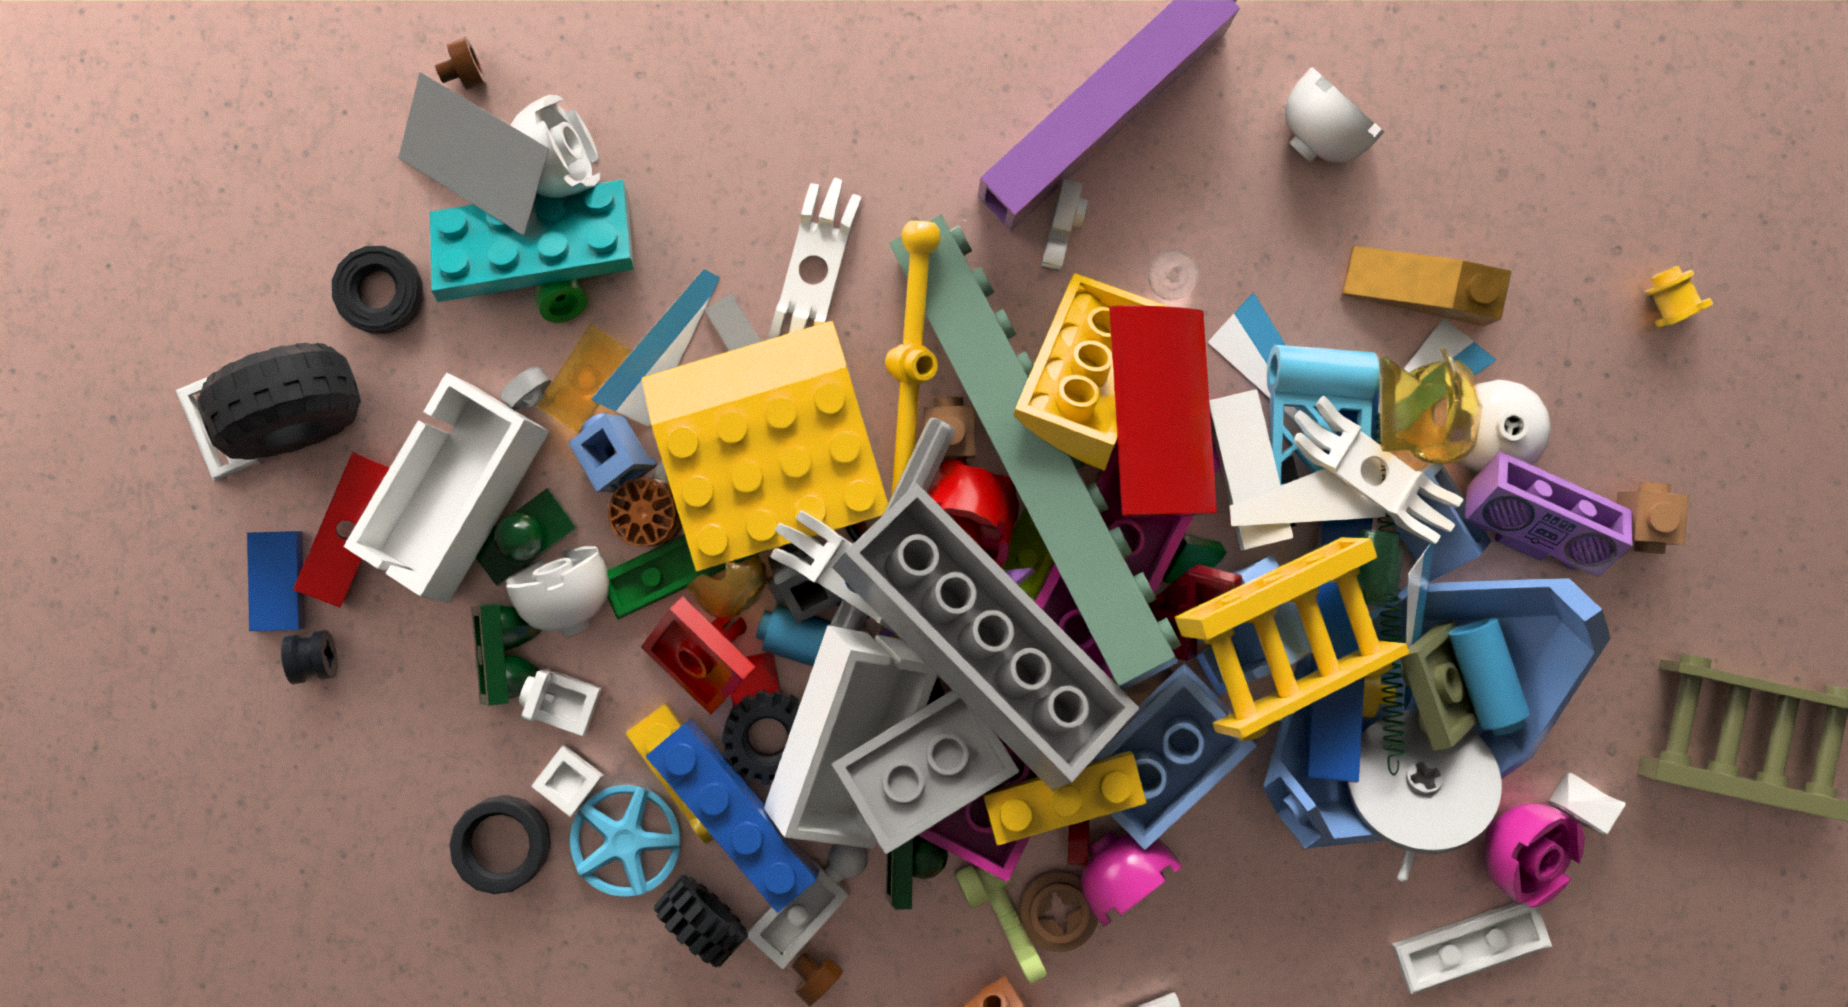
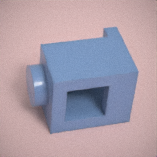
M607 413L597 414L584 422L581 426L582 432L568 442L596 492L614 493L619 486L628 480L641 478L658 466L654 457H648L625 416Z

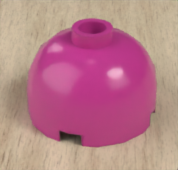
M1519 804L1505 811L1491 822L1486 831L1483 862L1491 881L1508 896L1521 904L1524 902L1530 907H1539L1553 900L1566 888L1572 879L1564 874L1570 865L1571 859L1580 864L1585 844L1582 825L1560 810L1546 804Z
M1110 831L1088 848L1094 857L1083 869L1081 878L1083 896L1093 914L1102 926L1105 927L1112 921L1107 913L1114 908L1121 916L1166 881V877L1161 872L1165 867L1170 865L1176 873L1183 865L1171 849L1159 838L1144 850L1129 833L1117 838L1113 831Z

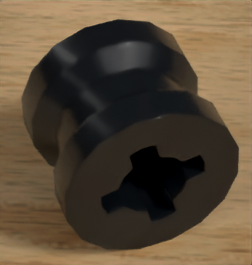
M327 630L316 631L310 638L292 635L286 636L282 640V665L285 676L292 685L305 683L308 677L317 676L321 680L335 677L337 672L336 648L333 638Z

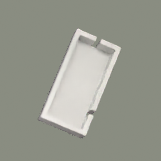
M446 372L423 412L453 425L452 431L449 434L429 424L417 421L343 547L377 569L387 571L386 574L417 595L449 603L550 431L509 408L476 386Z
M827 626L764 806V810L784 838L870 849L875 848L876 839L831 764L926 707L937 674L903 639L876 635L874 640L866 632Z

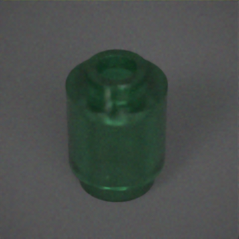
M1359 530L1358 538H1371L1377 555L1376 559L1359 566L1360 574L1357 575V579L1365 603L1367 605L1386 606L1387 598L1398 597L1404 551L1403 548L1399 547L1400 535L1375 530Z

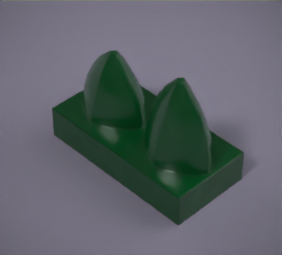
M500 604L471 606L480 704L488 706L508 704L509 699L520 696L528 676L535 678L536 673L540 670L525 659L505 655L504 650L519 647L532 640L542 630L530 626L519 616L514 606H500Z

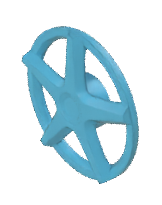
M633 785L613 786L593 795L578 810L570 832V851L578 874L599 891L620 897L643 895L660 885L675 867L681 848L679 824L670 806L654 792ZM633 794L628 808L620 821H614L595 809L594 806L612 795ZM647 799L655 803L663 811L669 821L672 834L646 832L641 826ZM584 820L604 837V844L586 860H583L579 843L580 830ZM671 849L670 857L661 872L650 881L645 882L640 858L641 854L644 851ZM618 860L623 865L631 887L608 884L595 876L593 872Z

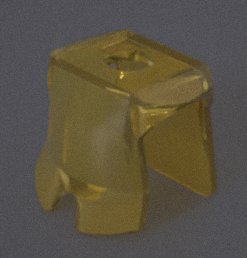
M1440 348L1442 361L1420 366L1410 373L1389 358L1380 357L1381 449L1383 452L1408 450L1422 461L1433 464H1449L1467 457L1474 450L1483 403L1472 370L1463 362L1453 360L1445 348ZM1448 398L1446 426L1444 427L1438 425L1435 421L1434 410L1441 400Z

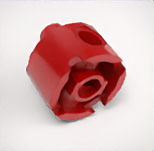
M958 460L943 462L939 471L936 472L927 494L1000 567L1003 566L1008 559L1013 527L1019 513V501L1016 496L1017 489L1012 479L1006 475H995L983 468L966 466Z

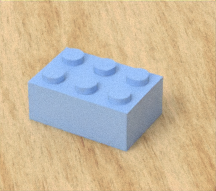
M1185 663L1138 706L1139 709L1092 760L1095 761L1128 751L1133 753L1147 804L1110 815L1144 850L1257 747L1256 739L1240 741L1238 737L1215 732L1212 723L1233 712Z

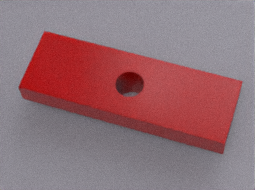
M352 451L293 587L294 591L341 608L362 558L343 547L349 537L341 536L337 531V525L342 521H351L356 526L390 466Z

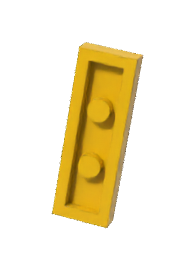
M1131 751L1090 762L1072 783L1055 790H1051L1039 777L992 789L983 795L997 846L1147 804L1135 758Z

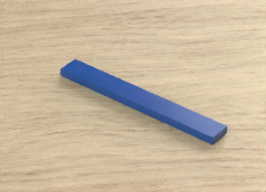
M1375 392L1372 399L1371 439L1377 442V428L1375 426L1378 424V420L1375 417L1378 415L1379 392ZM1338 411L1343 417L1357 424V411ZM1336 432L1339 437L1342 435L1341 432ZM1323 450V452L1329 455L1330 451ZM1373 518L1319 521L1318 548L1341 537L1371 538L1372 540ZM1370 562L1359 566L1360 574L1357 575L1367 608L1369 601ZM1329 581L1318 586L1319 593L1315 597L1338 660L1358 650L1359 647L1337 583ZM1311 653L1310 673L1318 670L1313 653ZM1364 677L1308 705L1304 778L1359 782Z

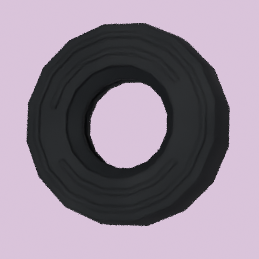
M364 246L350 252L338 264L332 278V299L338 313L351 326L370 334L391 333L405 327L416 316L423 300V282L416 266L403 253L387 246ZM374 271L388 273L395 283L393 300L382 308L368 307L360 296L362 280Z

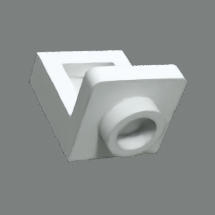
M548 668L540 670L536 673L535 678L528 676L521 690L518 703L525 706L521 719L529 722L538 720L584 736L587 733L602 687Z

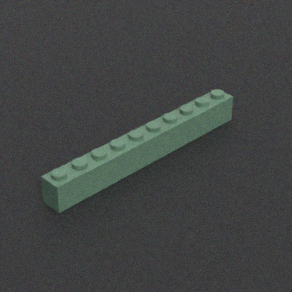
M941 214L928 221L935 223L940 229L941 240L939 247L929 256L925 314L1118 686L1124 691L1178 663L1172 650L1182 645L1168 619L1165 618L1157 622L1148 604L1157 600L1143 572L1133 576L1124 558L1133 553L1119 526L1111 531L1107 528L1100 513L1109 508L1096 483L1093 482L1085 486L1077 471L1078 468L1086 464L1050 445L1013 416L1033 369V364L1026 351L1019 355H1016L1008 340L1017 335L1004 309L994 313L986 299L994 291L981 266L972 271L964 256L972 252V249L960 226L957 225L949 229ZM899 237L889 244L908 279L910 252H907L904 248L902 239Z

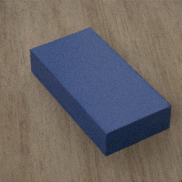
M302 531L247 533L249 631L305 629L304 594L293 590L303 567Z

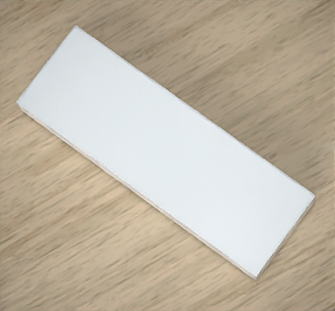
M1257 389L1209 400L1211 431L1229 505L1281 486ZM1290 523L1235 526L1240 550L1293 538Z
M1515 901L1393 943L1392 947L1406 988L1411 994H1415L1552 947L1539 907H1530L1524 902L1521 904Z

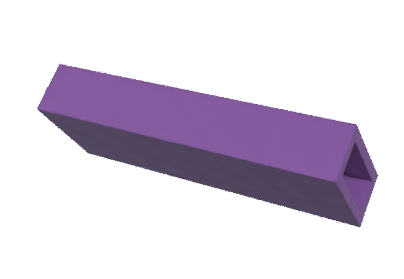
M1173 0L980 177L978 197L1011 232L1061 186L1063 179L1070 178L1226 34L1240 10L1235 3L1237 0Z

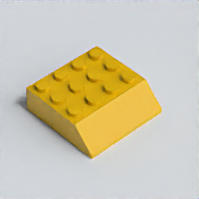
M833 321L642 377L651 426L696 571L791 543L775 531L779 522L810 537L819 535L796 519L801 510L833 530L884 514L888 501Z

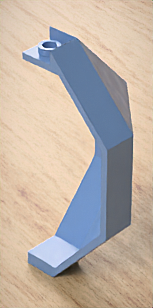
M1569 578L1428 584L1421 637L1433 626L1441 622L1455 620L1457 626L1478 619L1498 618L1530 711V715L1522 720L1523 727L1509 734L1494 735L1492 729H1481L1479 722L1471 728L1482 738L1493 753L1499 767L1501 779L1533 758L1611 639L1603 610ZM1408 586L1393 596L1401 598V601L1382 604L1402 608L1400 611L1383 613L1385 615L1402 617L1401 620L1383 623L1402 627L1401 630L1384 632L1403 637L1402 639L1388 642L1406 644ZM1378 606L1369 613L1379 641L1395 638L1380 634L1382 630L1391 629V627L1382 626L1380 622L1393 619L1379 614L1382 611L1390 610V608ZM1311 653L1297 662L1294 672L1296 681L1310 674ZM1398 659L1392 663L1401 664V660ZM1401 668L1391 669L1388 672L1401 674ZM1381 674V679L1396 675ZM1402 677L1384 680L1389 682L1402 683L1404 685V680ZM1381 681V684H1384V685H1393V684L1383 683V682ZM1404 686L1396 688V691L1404 694ZM1413 693L1411 702L1405 711L1418 710ZM1404 695L1396 698V702L1403 703ZM1379 704L1374 718L1362 717V733L1384 716L1394 714L1382 710L1383 707L1391 705ZM1308 705L1282 718L1263 789L1277 814L1304 849L1385 841L1370 830L1357 814L1349 796L1347 782L1304 778ZM1403 706L1388 708L1387 710L1403 712Z

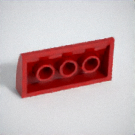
M1117 305L1109 307L1122 516L1187 517L1217 514L1204 311L1169 306Z

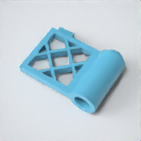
M1274 345L1272 347L1267 363V388L1270 393L1269 440L1280 485H1284L1281 484L1282 462L1293 452L1312 473L1325 469L1324 467L1314 465L1293 441L1294 437L1283 425L1284 406L1300 407L1312 420L1337 435L1314 409H1317L1316 403L1320 398L1325 396L1337 411H1357V425L1362 427L1360 431L1371 438L1372 399L1375 392L1382 391L1385 382V366L1382 362H1378L1375 352ZM1284 440L1289 447L1282 452V441Z

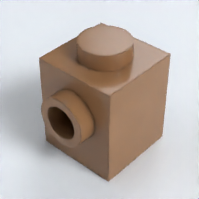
M963 397L934 398V407H924L925 425L932 417L940 419L955 428V435L941 464L947 460H958L966 465V459L976 457L974 406H964Z
M1640 482L1639 490L1617 492V504L1632 510V542H1634V552L1665 554L1666 545H1685L1689 495L1671 493V484Z

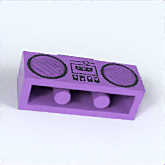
M1499 451L1467 486L1465 519L1472 521L1477 528L1483 531L1496 532V542L1539 561L1550 554L1571 570L1580 569L1593 576L1600 577L1632 547L1631 509L1504 452Z

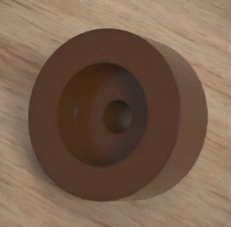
M465 36L447 43L451 59L435 65L441 82L446 83L459 78L466 90L485 84L486 78L469 39Z
M804 952L791 966L803 978L794 992L808 1006H811L832 987L844 970L830 955L817 965Z

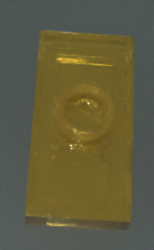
M590 324L536 407L580 434L583 423L593 416L600 405L590 399L628 357L632 350Z

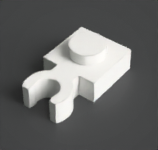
M1063 179L1041 267L1060 271L1072 227L1081 229L1084 221L1088 199L1080 198L1083 183Z

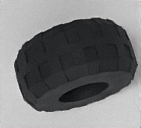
M296 343L295 345L278 346L259 353L256 352L223 366L220 370L208 376L206 382H203L197 402L201 418L213 447L215 446L229 458L252 460L300 450L338 434L355 421L361 399L353 372L343 354L341 355L334 348L328 347L323 343Z

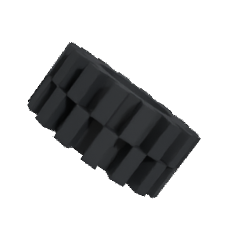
M761 690L752 696L748 694L742 698L739 704L731 709L722 734V743L725 746L724 755L726 760L730 759L732 761L731 768L736 773L739 771L745 773L744 779L753 782L754 778L761 779V785H770V781L774 780L785 746L773 754L761 753L751 745L749 730L757 721L769 718L780 722L785 727L789 737L800 706L796 697L793 695L790 698L783 695L782 690H775L774 693H766V690Z
M682 875L654 905V911L658 913L656 916L666 924L664 927L670 933H674L677 936L676 940L678 942L684 943L689 947V951L695 956L698 954L702 961L707 964L710 962L713 967H721L748 937L747 929L740 923L741 920L730 912L731 909L718 900L719 897L717 895L711 894L706 886L701 883L698 884L694 878Z

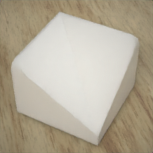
M1573 773L1565 774L1549 800L1551 802L1550 805L1586 828L1602 835L1604 833L1608 834L1625 807V802L1607 796Z

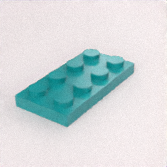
M623 179L598 183L586 191L566 198L543 197L540 194H536L525 235L474 204L429 212L431 286L437 302L634 270L628 194Z

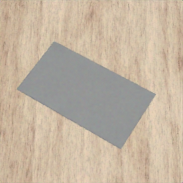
M420 72L398 158L525 235L549 148Z

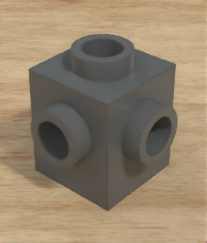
M793 543L779 548L806 560L810 565L815 561ZM770 556L768 557L773 576L766 579L769 589L779 606L784 603L787 604L797 624L842 601L841 597L819 583L811 581L791 567L774 560Z

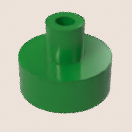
M579 279L538 285L534 292V300L541 316L546 321L553 323L567 322L576 318L584 311L588 302L587 295Z

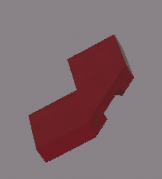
M1197 564L1164 591L1156 595L1157 600L1149 603V607L1157 622L1167 618L1182 646L1172 650L1177 659L1188 662L1196 657L1197 639L1181 637L1175 617L1241 586V575Z

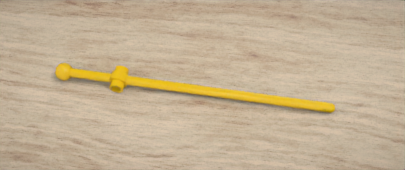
M909 221L903 227L901 234L902 245L907 252H910L903 344L890 350L885 359L886 370L900 382L891 497L915 448L919 386L933 378L938 368L935 355L923 346L929 256L939 247L941 240L940 229L933 222ZM896 634L891 636L893 638L900 639V637Z

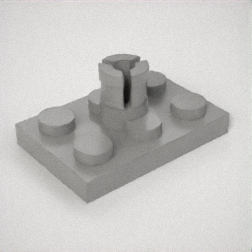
M953 690L831 764L885 855L1019 773L1018 768L997 734Z

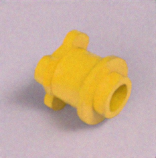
M1679 265L1650 278L1653 287L1646 290L1645 294L1646 296L1652 295L1662 315V318L1655 321L1657 328L1675 324L1713 305L1711 298L1701 301L1690 278L1694 275L1693 270L1682 273Z

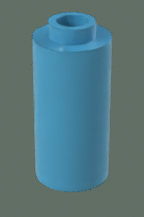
M776 604L773 612L764 610L755 638L764 641L762 651L813 667L827 626H830L832 621L814 615L797 624L787 606Z
M1489 617L1474 620L1449 631L1448 635L1481 729H1492L1494 735L1509 734L1523 727L1522 720L1530 715V711L1498 618Z

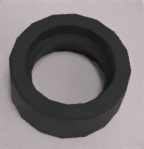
M502 795L489 797L465 811L453 828L449 847L452 864L463 881L475 890L490 894L513 892L537 875L547 861L551 842L548 825L537 808L525 799ZM505 815L513 817L523 825L528 834L530 846L527 858L520 867L511 872L499 874L486 870L478 863L473 855L471 842L475 829L483 820L490 816Z

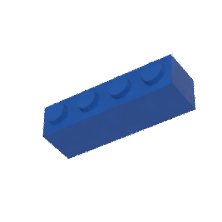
M692 718L646 755V758L776 913H779L817 880L820 871L794 839L784 838L764 810L765 804L739 773H736L731 768L732 765L729 761L726 760Z

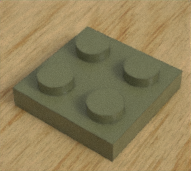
M1455 620L1437 623L1408 648L1409 654L1400 658L1402 678L1405 684L1412 690L1418 707L1420 728L1428 735L1433 751L1452 748L1478 722L1448 635L1449 631L1458 627Z

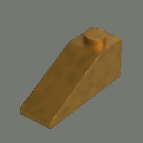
M1353 246L1341 295L1479 326H1487L1502 319L1512 271L1460 259Z

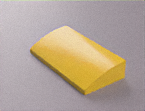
M1073 273L1013 416L1030 431L1055 448L1086 464L1105 471L1117 440L1109 307L1117 305H1166Z

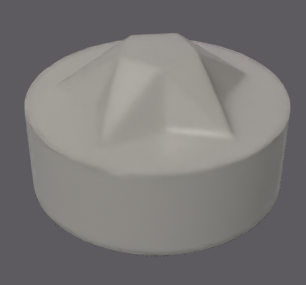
M531 367L519 374L501 391V398L509 408L515 411L520 408L535 407L543 400L545 390L550 385L551 380L541 367Z

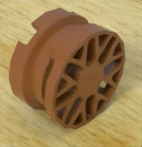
M642 477L628 480L616 489L610 499L608 508L610 526L617 537L628 545L637 547L662 545L676 537L682 528L670 485L665 480ZM618 530H621L625 537H623Z

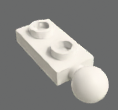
M834 844L829 852V866L826 869L813 859V863L820 870L817 880L779 913H776L770 907L748 931L747 938L783 970L848 898L850 891L840 882L844 878H855L865 870L868 863V855L865 848Z

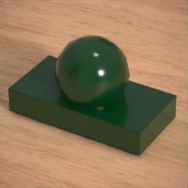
M546 488L518 510L503 517L493 527L476 559L494 584L500 586L515 572L528 566L579 527L550 488Z
M917 835L887 854L886 899L894 910L912 909L913 877L925 880L940 874L947 864V850Z

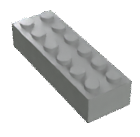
M917 483L872 525L832 567L1051 790L1072 783L1139 709L1105 672Z

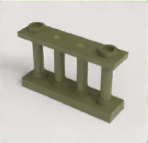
M1681 653L1679 662L1661 659L1659 669L1681 673L1682 676L1666 751H1660L1659 759L1641 755L1637 771L1638 775L1657 781L1848 822V801L1836 798L1838 788L1833 787L1848 716L1847 688L1826 685L1825 692L1819 693L1710 669L1712 659ZM1703 679L1730 684L1715 761L1709 760L1707 769L1690 766L1692 757L1687 756ZM1751 689L1779 695L1763 772L1757 771L1756 780L1739 777L1741 767L1735 766ZM1800 700L1827 705L1812 781H1806L1804 791L1788 787L1789 778L1784 777Z

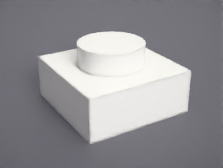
M564 745L531 787L571 817L604 775Z

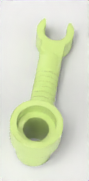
M972 865L954 873L971 910L990 901L1026 980L1032 984L1048 976L1033 944L1027 936L1025 929H1023L1019 916L1016 915L1017 912L1014 906H1012L1011 899L1005 889L1006 886L1014 883L1012 877L1006 882L979 867L974 869Z

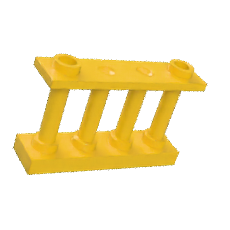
M1341 537L1175 617L1181 637L1203 639L1205 644H1211L1234 712L1212 723L1216 733L1238 737L1240 741L1259 738L1269 731L1268 725L1362 677H1374L1390 671L1393 668L1392 662L1410 653L1405 643L1378 640L1357 575L1360 574L1359 566L1377 558L1371 538ZM1329 581L1337 583L1359 647L1358 650L1338 660L1315 597L1319 593L1318 586ZM1287 601L1296 603L1318 670L1297 681L1295 680L1273 617L1277 614L1276 607ZM1246 621L1254 624L1277 690L1253 702L1231 640V636L1235 634L1233 628Z

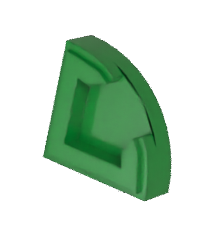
M1185 534L1162 579L1166 583H1174L1180 576L1197 564L1214 568L1224 558L1227 551L1221 542Z

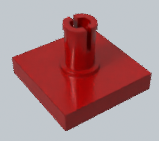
M682 596L669 608L641 645V648L712 715L755 668L732 644L739 636L746 632L747 625L744 619L740 617L727 630H724L723 628L728 625L737 612L731 608H724L710 623Z

